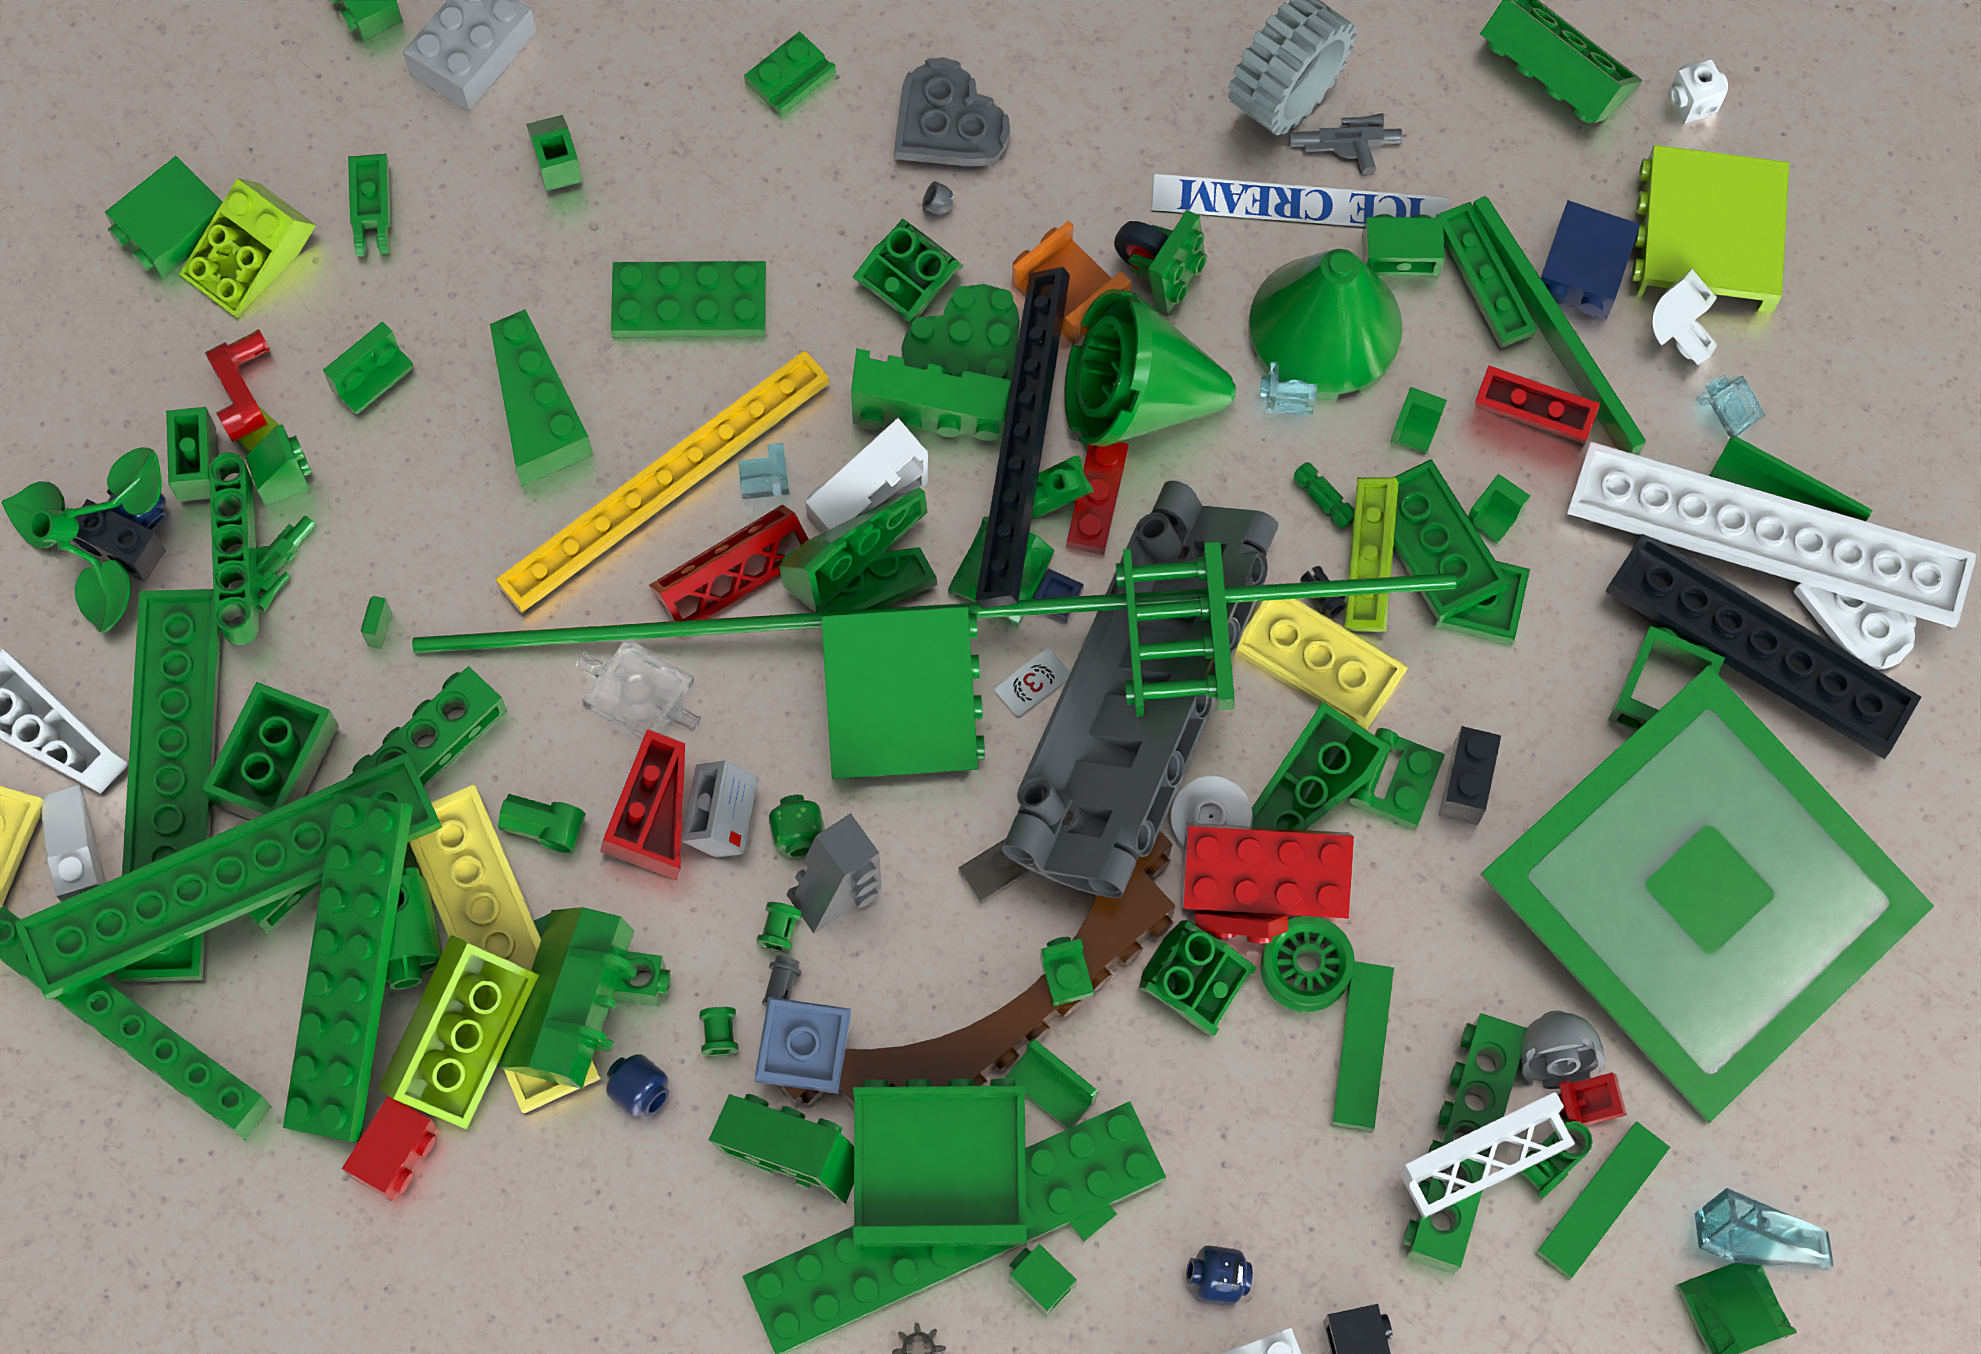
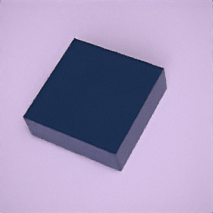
M1048 568L1033 599L1080 596L1084 589V584ZM1071 613L1049 615L1067 622Z

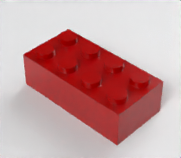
M1186 823L1181 906L1183 909L1349 919L1354 836L1349 832Z

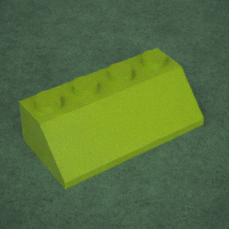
M451 935L378 1089L397 1101L467 1129L539 974Z

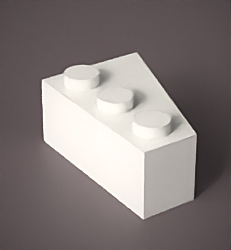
M897 418L827 483L820 485L810 493L808 500L805 502L807 518L822 534L918 487L923 488L928 484V451L900 419Z

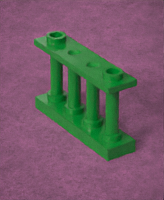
M1221 542L1204 543V556L1197 557V561L1132 566L1131 549H1123L1124 563H1116L1117 588L1126 587L1133 680L1125 681L1127 705H1135L1136 717H1144L1143 700L1209 695V699L1217 698L1218 711L1234 709L1235 697ZM1198 577V581L1206 580L1207 595L1200 596V600L1135 605L1134 582ZM1202 616V620L1210 619L1211 634L1203 635L1204 639L1139 644L1137 621ZM1205 655V659H1213L1214 674H1207V678L1142 683L1140 660Z

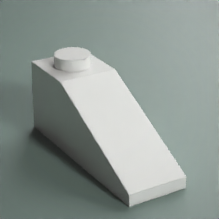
M78 784L40 796L44 800L41 806L45 846L56 897L62 902L106 883L81 785Z

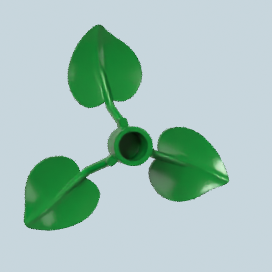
M140 447L122 455L113 464L107 478V486L116 496L111 501L75 509H65V500L59 488L51 482L39 481L30 484L19 493L1 502L13 526L29 544L37 548H48L57 543L58 549L67 550L92 565V567L84 569L78 576L75 584V599L81 613L96 626L99 632L108 631L122 617L130 597V581L125 568L119 561L107 560L101 564L97 557L70 544V540L76 537L79 530L78 521L75 517L115 508L121 503L125 511L132 515H141L149 512L158 502L162 488L158 457L151 448Z

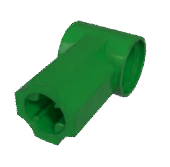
M508 794L501 806L497 826L499 830L538 840L541 845L548 849L571 854L575 848L586 813L580 808L563 802H552L551 805Z

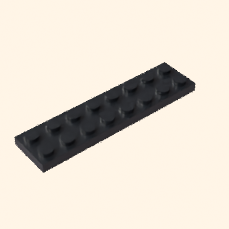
M1641 535L1605 591L1661 626L1674 631L1686 641L1695 645L1705 646L1711 652L1725 657L1723 663L1884 760L1893 749L1921 699L1920 695L1660 540L1650 536Z

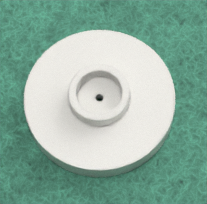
M1205 776L1191 781L1177 794L1171 809V824L1177 839L1184 846L1186 823L1252 827L1253 812L1248 797L1237 784L1223 777Z

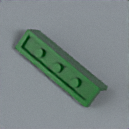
M1734 435L1731 436L1709 476L1862 521H1867L1872 513V509Z

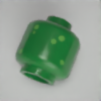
M796 794L780 799V805L771 810L769 814L773 844L777 850L785 852L786 856L790 858L805 857L815 837L825 830L819 805L813 801L804 800L803 795Z

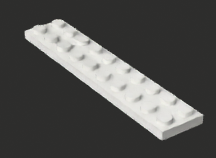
M1590 442L1567 513L1634 534H1644L1661 542L1956 628L1959 623L1977 556L1973 552L1594 442Z

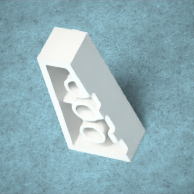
M4 649L0 651V740L101 794L129 763L20 660Z

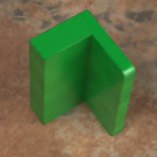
M1034 1038L1027 1044L1025 1054L1005 1076V1078L1016 1079V1086H1025V1097L1065 1130L1077 1125L1096 1102L1097 1089Z

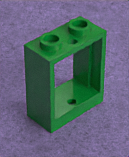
M1650 625L1642 638L1608 720L1636 732L1659 711L1631 698L1651 649L1701 671L1709 665L1717 674H1719L1725 657L1711 652L1705 646L1695 645L1679 638L1677 633L1668 628H1655Z

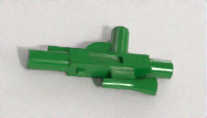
M305 515L294 527L288 524L270 546L256 548L258 595L265 591L264 594L258 597V607L266 612L275 594L291 577L286 571L280 577L277 574L294 557L297 552L296 548L317 526L313 520Z

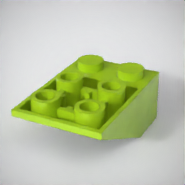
M237 178L179 275L232 315L239 317L294 261L316 227V224L262 184Z

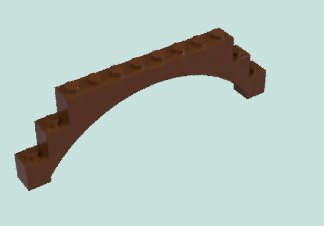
M1161 831L1150 854L1146 857L1139 856L1123 896L1121 898H1109L1097 895L1087 917L1073 940H1082L1084 946L1083 955L1094 992L1112 977L1110 970L1121 961L1124 965L1129 964L1142 952L1143 947L1141 944L1151 935L1155 939L1159 938L1174 923L1171 918L1173 917L1176 905L1148 876V874L1152 877L1157 876L1171 862L1168 857L1171 853L1172 843ZM1043 974L1031 987L998 1011L957 1031L905 1046L878 1049H846L839 1095L854 1111L853 1087H863L864 1080H887L888 1087H905V1081L911 1079L931 1080V1086H948V1080L972 1079L973 1086H986L988 1081L985 1078L996 1068L1001 1072L1006 1070L1019 1057L1017 1050L1028 1041L1030 1042L1032 1038L1040 1041L1050 1031L1051 1028L1048 1024L1059 1014L1063 1018L1067 1017L1082 1001L1077 1000L1053 1007ZM776 1085L796 1109L804 1102L808 1106L813 1104L825 1093Z

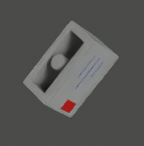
M726 760L696 764L681 841L713 857L744 854L758 777Z

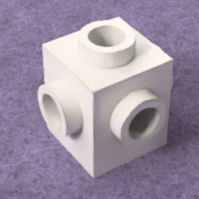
M1712 59L1701 63L1694 61L1682 66L1677 72L1669 91V96L1684 124L1718 113L1728 91V82L1724 73L1718 71Z

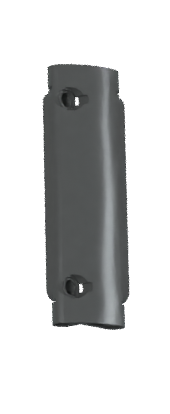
M1173 480L1164 483L1152 512L1139 520L1126 549H1131L1132 566L1197 561V557L1204 556V543L1221 542L1224 587L1264 585L1268 571L1266 555L1279 525L1275 518L1262 511L1202 506L1192 488L1182 482ZM1184 546L1188 555L1185 559H1179ZM1116 572L1106 594L1126 593V587L1117 588ZM1198 577L1134 582V593L1207 588L1206 580L1198 581ZM1257 601L1226 603L1231 661ZM1127 609L1097 612L1019 786L1017 800L1021 806L1001 849L1011 860L1046 878L1080 891L1109 898H1121L1139 856L1146 857L1150 854L1216 699H1209V695L1143 700L1144 717H1136L1135 705H1127L1125 681L1133 680ZM1202 616L1137 621L1139 644L1204 639L1203 635L1211 634L1210 619L1202 620ZM1205 655L1140 660L1142 683L1207 678V674H1214L1213 659H1205ZM1069 810L1073 819L1069 825L1063 824V821Z

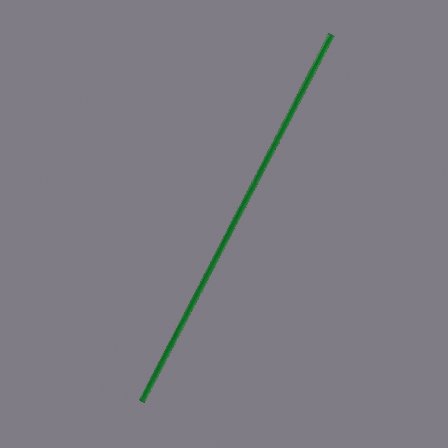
M1446 573L1225 587L1226 603L1449 590L1456 589V574ZM1207 588L1134 593L1135 605L1200 600V596L1207 595ZM1126 593L1025 599L1019 600L1018 604L982 609L976 602L413 637L412 647L414 653L816 629L822 628L821 615L968 606V613L976 614L977 619L1127 609Z

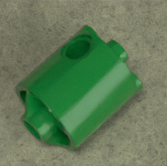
M415 867L404 868L402 873L385 983L389 982V987L393 990L407 989L422 983V975L435 969L443 953L428 882L426 878L420 876L419 869Z

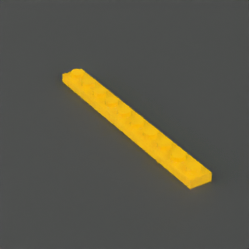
M806 350L802 351L496 578L497 585L522 614L830 384L829 376Z

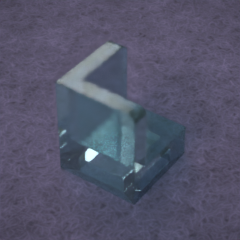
M783 443L768 444V458L742 460L738 463L742 499L789 494Z

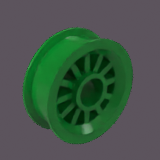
M1299 916L1288 920L1287 932L1272 937V942L1266 943L1261 957L1260 970L1267 991L1277 1002L1291 1010L1315 1012L1331 1006L1343 995L1353 975L1355 958L1349 939L1338 926L1324 918ZM1302 937V945H1300L1296 938ZM1310 937L1317 939L1315 944H1310ZM1322 942L1328 946L1323 950L1319 948ZM1286 943H1288V945L1290 946L1291 949H1289L1288 947H1286V946H1284V945H1285ZM1331 954L1335 956V958H1326ZM1278 955H1279V956H1281V957H1283V958H1285V959H1277V958H1278ZM1303 956L1310 957L1315 960L1318 969L1312 972L1304 971L1299 967L1297 959ZM1279 970H1288V971H1286L1285 973L1281 974ZM1292 978L1295 980L1293 986L1287 983ZM1324 979L1327 980V981H1329V982H1331V983H1330L1329 985H1327L1326 982L1324 981ZM1313 982L1318 988L1317 991H1313ZM1300 983L1305 984V991L1298 989Z

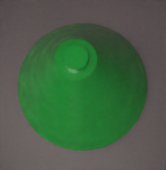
M1334 249L1293 260L1270 274L1261 284L1253 299L1248 321V335L1257 353L1256 360L1266 374L1275 382L1298 395L1314 399L1331 400L1337 399L1339 394L1356 390L1361 393L1376 384L1388 372L1395 360L1401 342L1402 318L1395 296L1385 282L1351 251Z
M1120 289L1106 290L1092 302L1084 314L1080 325L1088 327L1082 346H1071L1064 387L1065 412L1070 430L1081 433L1083 437L1079 436L1078 439L1081 443L1098 447L1109 446L1222 411L1233 402L1236 394V385L1231 375L1137 294Z

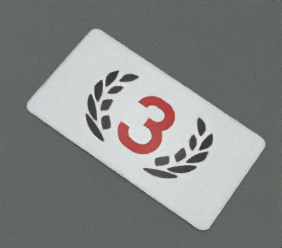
M1046 648L996 686L994 691L1017 717H1021L1065 683L1070 675V671L1049 648Z

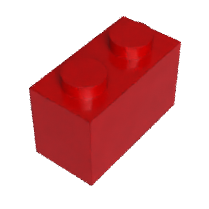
M387 1096L341 1169L348 1177L392 1202L397 1193L401 1195L409 1187L414 1177V1172L411 1170L419 1157L425 1158L434 1147L437 1140V1135L434 1133L437 1127L431 1119Z

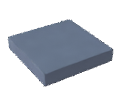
M768 997L754 1078L755 1082L839 1094L852 1009Z

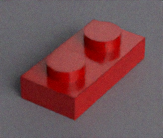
M1203 910L1195 913V925L1203 931H1211V935L1218 939H1230L1236 937V935L1247 936V941L1251 943L1272 942V937L1288 931V915Z

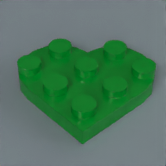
M986 284L957 287L947 302L943 315L926 318L919 317L912 322L911 328L905 334L901 346L904 364L921 369L927 363L942 366V368L950 372V375L958 376V373L964 370L1012 380L1019 334L1018 308L1013 301L1012 293L1006 289Z

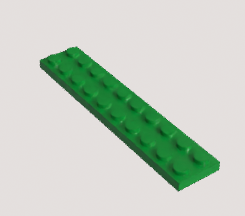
M213 589L139 591L122 875L206 840L211 835L212 804L202 791V788L214 766L221 629L214 616ZM205 932L116 970L115 979L119 983L203 980Z
M409 753L402 754L14 922L45 999L48 1001L321 881L336 793L413 804L407 843L442 828Z
M1130 1101L1025 1148L1027 1243L1166 1180V1175ZM852 1226L742 1277L774 1353L786 1354L1023 1245L855 1247L853 1245Z

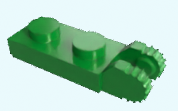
M387 154L348 156L350 224L353 229L356 256L366 255L367 242L364 229L377 228L378 236L376 242L380 254H389L390 240L388 227H391L389 160Z

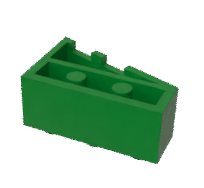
M731 1094L728 1095L709 1138V1141L723 1154L769 1173L776 1171L796 1178V1184L809 1189L811 1184L825 1188L834 1196V1200L846 1204L854 1185V1146L841 1134V1126L823 1118H819L817 1123L805 1120L806 1116L803 1113L788 1106H782L780 1111L770 1108L766 1100L752 1094H746L744 1099Z

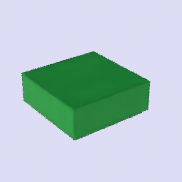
M372 596L369 600L360 630L369 647L382 649L392 615L386 598Z

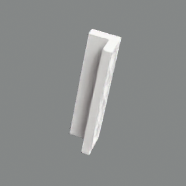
M1554 1092L1406 1163L1399 1174L1422 1218L1424 1219L1572 1147L1575 1143L1558 1114L1564 1106L1557 1093ZM1547 1120L1550 1121L1560 1142L1549 1147L1530 1141L1534 1127ZM1527 1130L1525 1139L1516 1137V1135ZM1507 1141L1522 1146L1518 1162L1508 1165L1493 1160L1497 1144ZM1490 1148L1488 1157L1478 1154ZM1528 1149H1531V1150L1537 1152V1153H1535V1154H1533V1155H1531V1156L1525 1158ZM1470 1159L1485 1164L1481 1180L1470 1183L1455 1178L1460 1162ZM1452 1167L1450 1175L1441 1173V1171ZM1490 1167L1500 1170L1488 1176ZM1429 1177L1447 1182L1444 1197L1428 1205L1417 1184ZM1453 1185L1463 1188L1451 1194Z

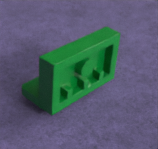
M382 321L324 368L323 372L331 391L354 414H359L410 372L414 366L412 361L399 349L393 331Z

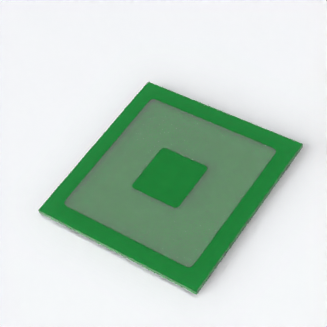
M1709 665L1480 873L1707 1123L1713 1121L1935 907Z

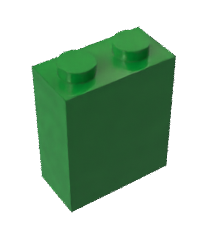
M174 156L105 211L111 227L107 230L121 247L128 244L134 250L132 256L145 271H149L152 268L163 279L190 257L223 201L177 156Z

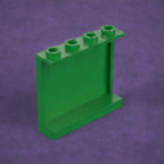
M968 606L821 615L832 779L978 770V760L985 759L984 735L976 736L975 720L983 719L981 695L973 694V679H980L979 654L971 655L970 639L978 638L976 614H969Z
M998 1078L991 1079L990 1086H973L972 1079L948 1080V1086H931V1080L911 1079L905 1081V1087H888L887 1080H864L863 1087H853V1245L855 1247L1018 1246L1027 1244L1025 1086H1016V1079Z

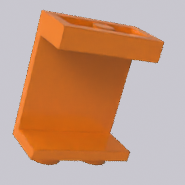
M1068 220L1060 228L1054 227L1043 236L1038 246L1032 251H1023L1014 260L1012 265V285L1026 297L1029 273L1064 267L1070 274L1061 333L1074 345L1087 332L1088 327L1081 326L1080 322L1092 302L1101 293L1109 289H1120L1130 292L1131 280L1121 271L1111 278L1072 240L1074 225Z

